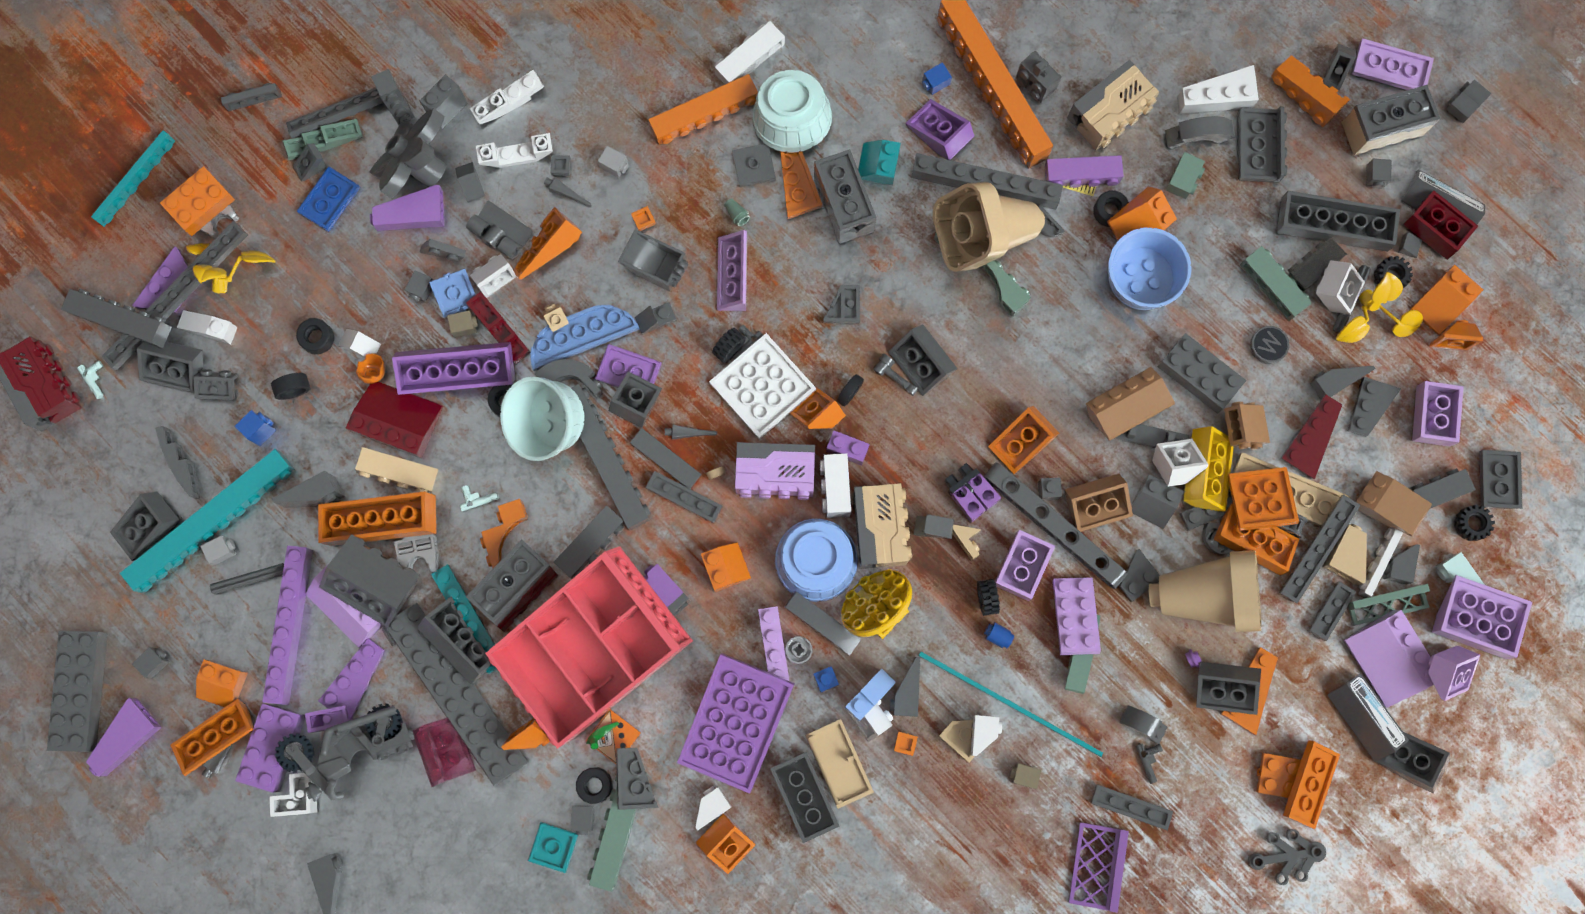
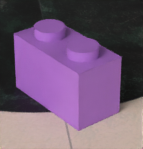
M833 431L826 452L830 454H847L848 461L862 466L870 444Z

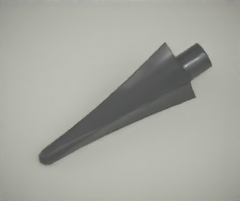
M548 177L545 179L544 184L549 186L550 192L591 206L589 201L576 194L556 177L554 180Z
M674 424L672 428H665V436H672V440L717 435V431L700 430Z
M232 745L203 764L206 767L202 773L204 777L209 778L212 773H218Z

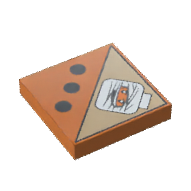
M609 709L593 732L611 723L618 722L620 724L598 740L599 746L597 748L599 752L616 764V748H630L641 732Z

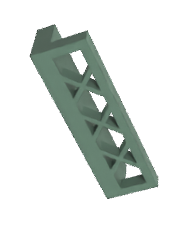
M1428 584L1350 602L1348 611L1353 626L1375 621L1387 614L1389 610H1395L1391 606L1396 599L1405 603L1401 609L1404 614L1430 608L1425 592L1430 591ZM1413 595H1420L1422 606H1415L1410 603ZM1376 604L1386 608L1380 616L1373 612ZM1361 608L1367 614L1363 620L1358 621L1354 609Z

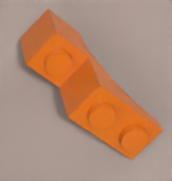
M521 499L499 505V512H496L499 522H503V525L481 532L482 537L480 541L483 549H487L488 556H486L489 567L494 568L502 560L503 545L509 533L517 525L528 520Z

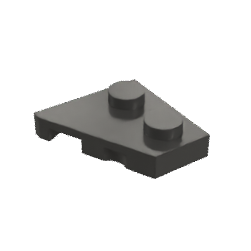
M429 239L421 245L420 253L444 257L450 261L458 262L465 257L466 250Z
M860 285L840 286L835 299H833L823 319V323H860Z
M1140 549L1135 552L1132 562L1126 571L1128 575L1120 583L1119 588L1129 601L1133 602L1149 590V584L1159 582V573Z

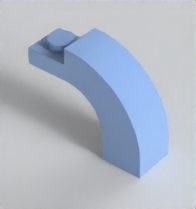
M880 669L845 706V709L860 721L891 689L896 681L883 669Z

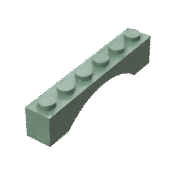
M935 233L934 240L939 244L937 233ZM995 260L981 266L990 275L996 286L999 305L1014 317L1031 299L1029 291L1024 287H1020L1016 283L1014 276L1007 274L998 261Z

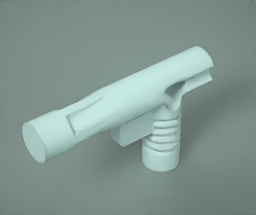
M99 360L87 369L84 365L77 367V370L97 399L104 396L95 383L99 379L96 371L103 367Z
M468 485L463 486L461 490L465 503L460 504L461 511H465L498 500L499 496L495 492L480 497L477 492L470 494ZM471 501L473 505L468 507V502Z

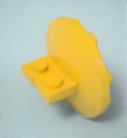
M892 569L862 577L859 583L845 595L846 599L841 610L843 625L853 635L868 637L877 634L881 639H884L893 627L909 612L907 608L912 599L910 581L904 574ZM860 585L862 589L856 593L854 590Z

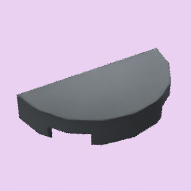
M1039 204L1038 207L1045 217V224L1040 233L1048 237H1057L1063 234L1065 230Z

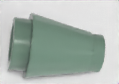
M729 199L725 202L724 206L734 224L743 226L749 221V212L736 201Z

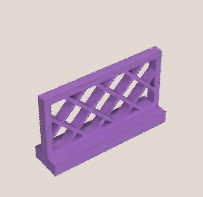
M1080 822L1069 903L1118 913L1129 831ZM1084 827L1092 828L1097 836L1087 842L1083 837ZM1096 829H1097V830H1103V832L1100 833V834H1098V832L1096 831ZM1107 831L1116 833L1115 841L1109 846L1101 838ZM1097 838L1106 847L1098 854L1089 845ZM1082 839H1083V841H1084L1086 844L1081 847V843H1082ZM1114 845V849H1113V853H1112V851H1111L1109 848ZM1088 846L1094 857L1084 862L1080 857V851ZM1108 850L1113 856L1112 862L1104 866L1098 856ZM1097 858L1103 868L1093 875L1087 864ZM1079 859L1083 863L1080 867H1078ZM1085 866L1091 877L1082 883L1077 877V872ZM1109 866H1111V871H1110V873H1109V871L1106 869V868H1108ZM1105 870L1110 879L1107 884L1101 886L1095 876ZM1093 878L1100 889L1090 895L1084 884ZM1077 879L1080 885L1075 888ZM1082 886L1089 897L1083 901L1074 900L1075 891ZM1107 886H1108V893H1106V891L1104 890V888L1107 887ZM1101 890L1107 897L1106 906L1097 904L1093 899V896ZM1089 899H1091V900L1093 901V903H1089V902H1086V901L1089 900Z

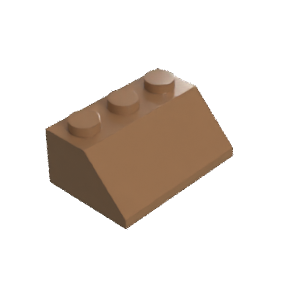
M1120 474L1065 489L1068 509L1076 529L1080 532L1133 516L1128 485Z

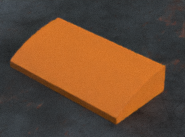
M1233 503L1227 509L1213 539L1233 551L1256 550L1257 563L1280 576L1289 571L1299 542V538L1278 527L1239 531Z
M236 699L170 744L184 776L253 730V722L246 704Z

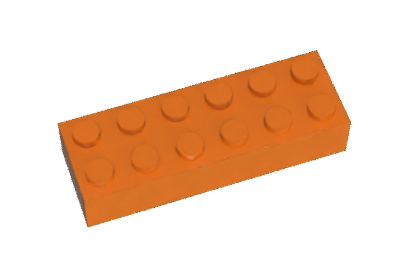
M424 491L318 504V543L329 546L344 545L351 534L363 539L364 542L436 534V495Z

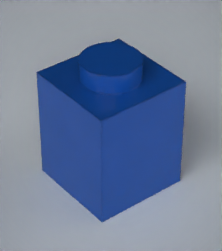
M942 62L924 72L922 85L926 91L929 90L931 95L951 85L952 76Z
M832 666L813 674L820 693L839 686Z

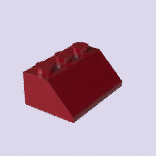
M1434 190L1403 223L1405 227L1446 260L1459 251L1478 227L1476 223Z

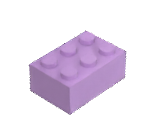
M1424 381L1416 386L1412 441L1449 447L1459 443L1464 386Z
M1019 530L996 577V587L1027 601L1032 600L1055 546Z

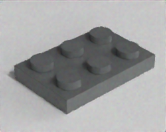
M1479 451L1481 506L1495 509H1523L1521 452Z

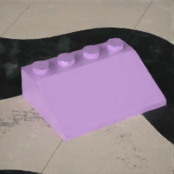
M1455 575L1437 613L1432 633L1504 659L1517 658L1532 602Z
M1392 610L1344 639V642L1385 708L1434 685L1428 673L1430 669L1428 663L1431 657L1402 610Z

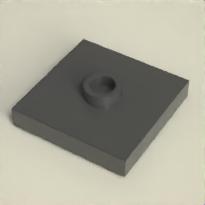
M762 144L732 150L739 187L776 180L769 146Z

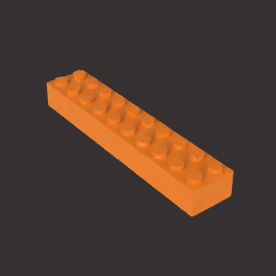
M941 0L937 22L940 27H944L949 42H953L956 54L959 58L962 57L965 62V69L968 73L971 72L974 77L975 86L977 88L980 87L983 92L984 101L992 107L993 116L1001 122L1002 131L1010 137L1011 146L1019 152L1022 164H1026L1028 169L1047 160L1053 148L1052 142L966 0Z

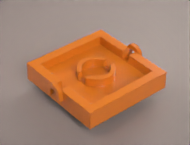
M1262 752L1260 768L1257 769V776L1259 777L1256 792L1289 798L1302 759Z

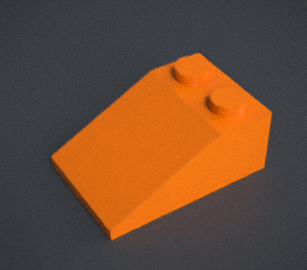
M1148 186L1107 222L1119 241L1127 233L1136 229L1139 230L1140 228L1147 227L1165 230L1177 218L1162 190Z
M1454 264L1441 275L1410 310L1419 311L1423 316V322L1436 334L1440 335L1484 289Z
M1031 406L988 447L1013 474H1016L1060 433L1034 406Z

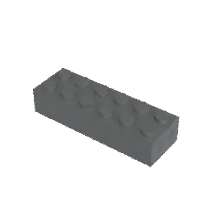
M1287 191L1281 198L1277 233L1388 252L1397 242L1400 209Z
M90 631L58 632L47 751L93 752L97 746L108 633Z

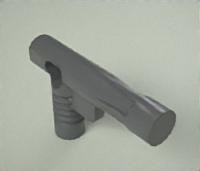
M742 325L738 330L745 335L746 341L744 346L732 358L735 360L759 340L763 334L758 331L754 335L746 326ZM752 337L757 338L754 342L751 340Z
M1143 743L1136 745L1135 747L1149 783L1157 782L1151 764L1156 762L1154 754L1163 751L1161 745L1158 744L1148 749L1144 748ZM1141 751L1147 752L1144 757H1142Z

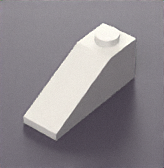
M183 310L177 325L178 329L230 345L237 330V327L230 321Z

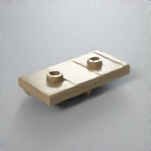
M841 719L805 735L837 809L874 793Z

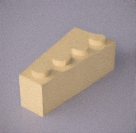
M364 447L361 449L355 468L359 476L377 478V481L389 484V482L396 483L397 487L408 489V487L415 488V492L425 491L430 493L438 473L436 468Z

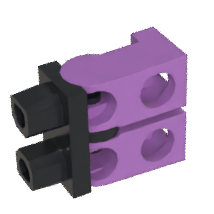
M966 463L958 469L964 477L963 479L958 481L951 474L944 482L949 489V495L964 512L968 521L972 523L985 511L998 503L1001 497L980 474L977 468L973 470Z

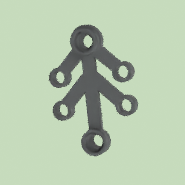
M1289 829L1286 832V838L1297 842L1304 850L1297 851L1280 839L1279 834L1270 832L1266 836L1267 842L1276 845L1286 853L1268 856L1253 853L1248 857V865L1255 870H1261L1267 864L1287 861L1280 873L1275 875L1277 884L1286 885L1289 881L1288 876L1299 859L1306 858L1301 869L1295 871L1294 877L1300 882L1307 881L1308 872L1314 862H1321L1326 857V848L1320 842H1308L1300 836L1296 829ZM1292 831L1296 834L1294 839L1290 837ZM1271 835L1276 836L1275 842L1270 840ZM1316 848L1319 849V855L1317 856L1314 855ZM1257 858L1261 860V864L1258 866L1255 864ZM1300 872L1304 873L1303 879H1299L1298 877ZM1281 875H1283L1285 878L1284 882L1282 883L1279 881V877Z

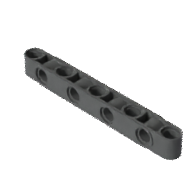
M995 462L983 476L995 490L1108 586L1116 589L1128 575L1120 565L1002 465ZM1006 484H1013L1015 491L1009 492L1006 489ZM1037 508H1041L1044 511V517L1036 515ZM1067 533L1074 536L1073 543L1067 542L1065 538ZM1096 559H1101L1104 562L1103 568L1096 566Z

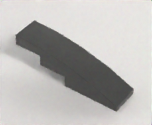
M164 426L156 427L160 447L172 473L190 497L199 499L193 462L184 459L181 445L172 442L170 429Z
M796 591L784 606L848 655L853 652L861 640Z

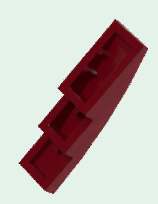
M481 291L466 302L498 343L511 342L512 356L515 364L531 353Z

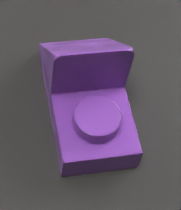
M346 705L305 713L308 733L325 731L328 727L349 721Z

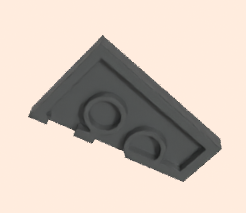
M1363 377L1348 432L1367 437L1401 388Z
M616 748L617 809L659 808L646 776L638 748Z

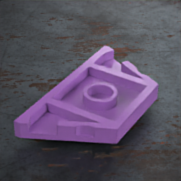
M177 247L172 249L132 306L137 309H148L189 267Z

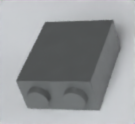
M446 74L419 100L426 112L434 108L445 116L440 127L441 129L468 104L459 85Z

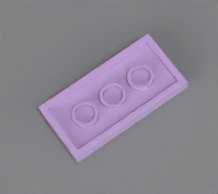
M1362 38L1359 43L1352 75L1410 90L1428 84L1434 58Z
M1093 578L1053 579L1060 655L1100 654L1101 648Z

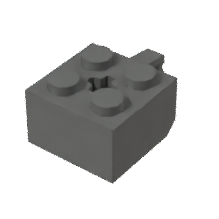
M1037 51L1032 52L1020 63L1016 75L1017 83L1021 87H1025L1031 97L1040 103L1057 89L1062 77Z

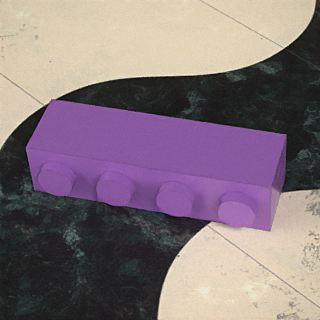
M1122 155L1047 159L1045 163L1046 181L1072 188H1077L1081 185L1096 187L1100 184L1114 186L1120 183L1124 177Z

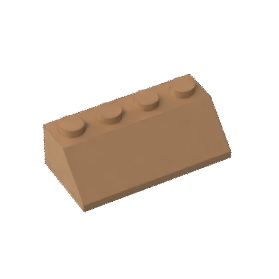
M1149 367L1086 403L1089 419L1110 441L1171 407L1175 402L1162 377L1152 367Z

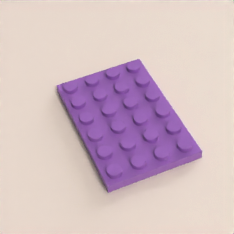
M721 653L677 763L750 794L795 683Z

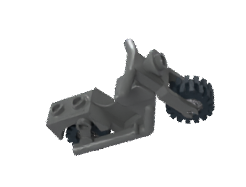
M385 703V706L378 704L379 707L376 708L374 706L372 708L373 711H369L367 715L328 727L323 734L317 769L311 763L314 760L313 756H315L314 747L306 736H301L299 733H296V735H293V733L289 734L290 737L288 738L284 736L283 741L278 742L279 746L275 748L277 762L288 772L293 771V773H297V770L303 771L313 782H309V787L305 788L308 799H313L316 802L322 792H324L330 800H340L344 797V794L334 791L336 786L335 780L351 771V759L356 752L366 751L373 760H383L388 758L390 754L396 752L404 753L413 747L411 740H414L415 737L412 728L408 729L406 723H403L401 714L395 708V705L390 706ZM368 731L372 738V743L363 732Z

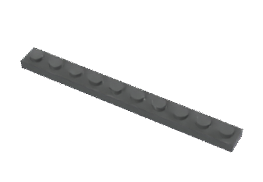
M233 220L145 312L150 314L152 319L154 316L166 320L201 284L193 274V266L210 265L218 267L248 234ZM123 334L102 357L112 369L118 370L144 341Z

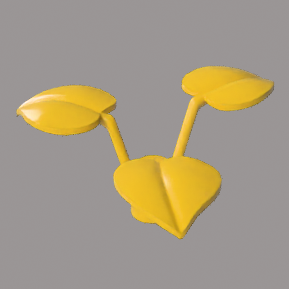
M198 243L187 245L186 250L191 254L200 255L210 244ZM249 250L241 252V256H238L229 276L226 275L224 269L210 265L193 266V274L200 283L212 279L211 290L213 292L226 293L228 282H232V276L241 260L252 263H275L276 261L264 252Z
M1386 272L1384 278L1373 292L1368 289L1359 295V301L1363 304L1361 309L1364 312L1365 318L1363 316L1353 318L1335 339L1348 343L1361 340L1370 329V326L1367 324L1369 321L1367 310L1376 311L1380 308L1397 324L1393 327L1392 332L1398 337H1406L1413 334L1422 324L1423 316L1417 310H1410L1404 313L1399 320L1381 305L1382 303H1387V301L1397 299L1403 290L1401 281L1392 273Z

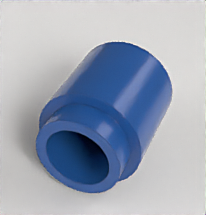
M996 622L992 625L988 624L984 631L985 639L1001 648L1005 647L1008 649L1014 639V635L1010 630Z

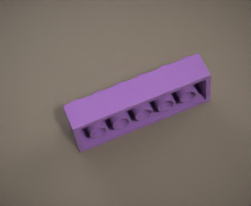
M511 342L396 352L392 357L398 395L512 385L516 379Z

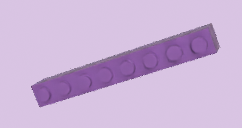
M287 545L263 703L289 705L313 555V550L307 547Z

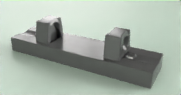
M1139 424L1114 439L1156 448L1158 443H1164L1165 435L1168 436L1166 442L1189 439V435Z

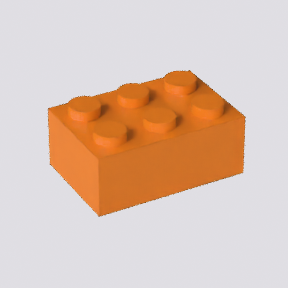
M203 166L162 200L160 204L189 235L193 236L235 199Z

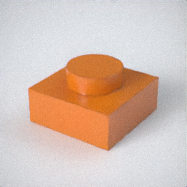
M648 206L631 213L638 231L656 225Z
M898 732L894 751L913 756L918 737Z

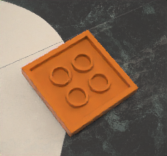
M1287 467L1228 474L1227 477L1239 531L1298 524L1299 518Z

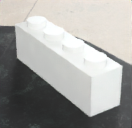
M771 21L766 25L762 24L754 35H749L742 45L733 48L725 59L722 58L716 63L715 74L724 84L750 74L785 44V36Z

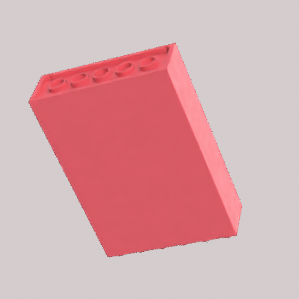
M618 546L602 553L485 654L488 656L489 662L500 672L501 678L512 688L513 694L522 701L525 710L534 717L539 727L547 734L550 743L558 749L583 732L693 642V640L622 548Z

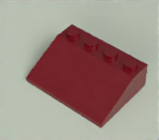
M375 382L368 386L357 403L346 429L351 433L422 459L444 406L413 394L398 395L397 388L381 382Z

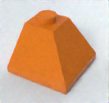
M1458 320L1430 342V347L1469 350L1481 343L1483 336L1476 324L1468 323L1469 321Z
M817 387L815 392L789 413L809 429L833 428L846 416L837 402Z
M533 717L511 733L501 748L503 750L536 748L539 745L545 746L550 741L547 734L539 727Z

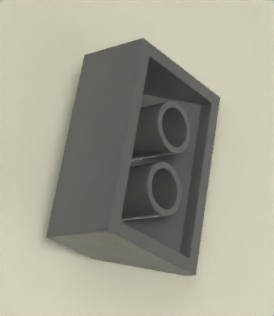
M923 324L911 329L888 351L915 387L918 388L922 396L938 386L958 369Z
M167 341L163 348L147 342H143L137 348L139 380L194 393L193 376L203 369V350Z
M1200 662L1196 707L1257 715L1261 669Z

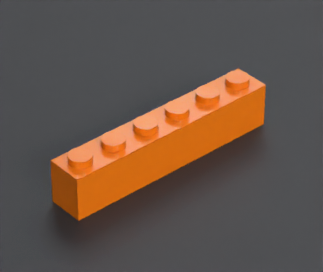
M747 74L648 119L649 125L658 144H668L678 136H686L691 130L701 129L707 123L719 121L729 113L734 114L744 106L754 105L758 91L750 75Z

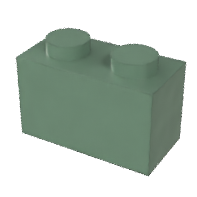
M1184 152L1166 191L1184 199L1189 194L1193 195L1198 186L1195 182L1204 173L1205 168H1203V164L1205 161Z

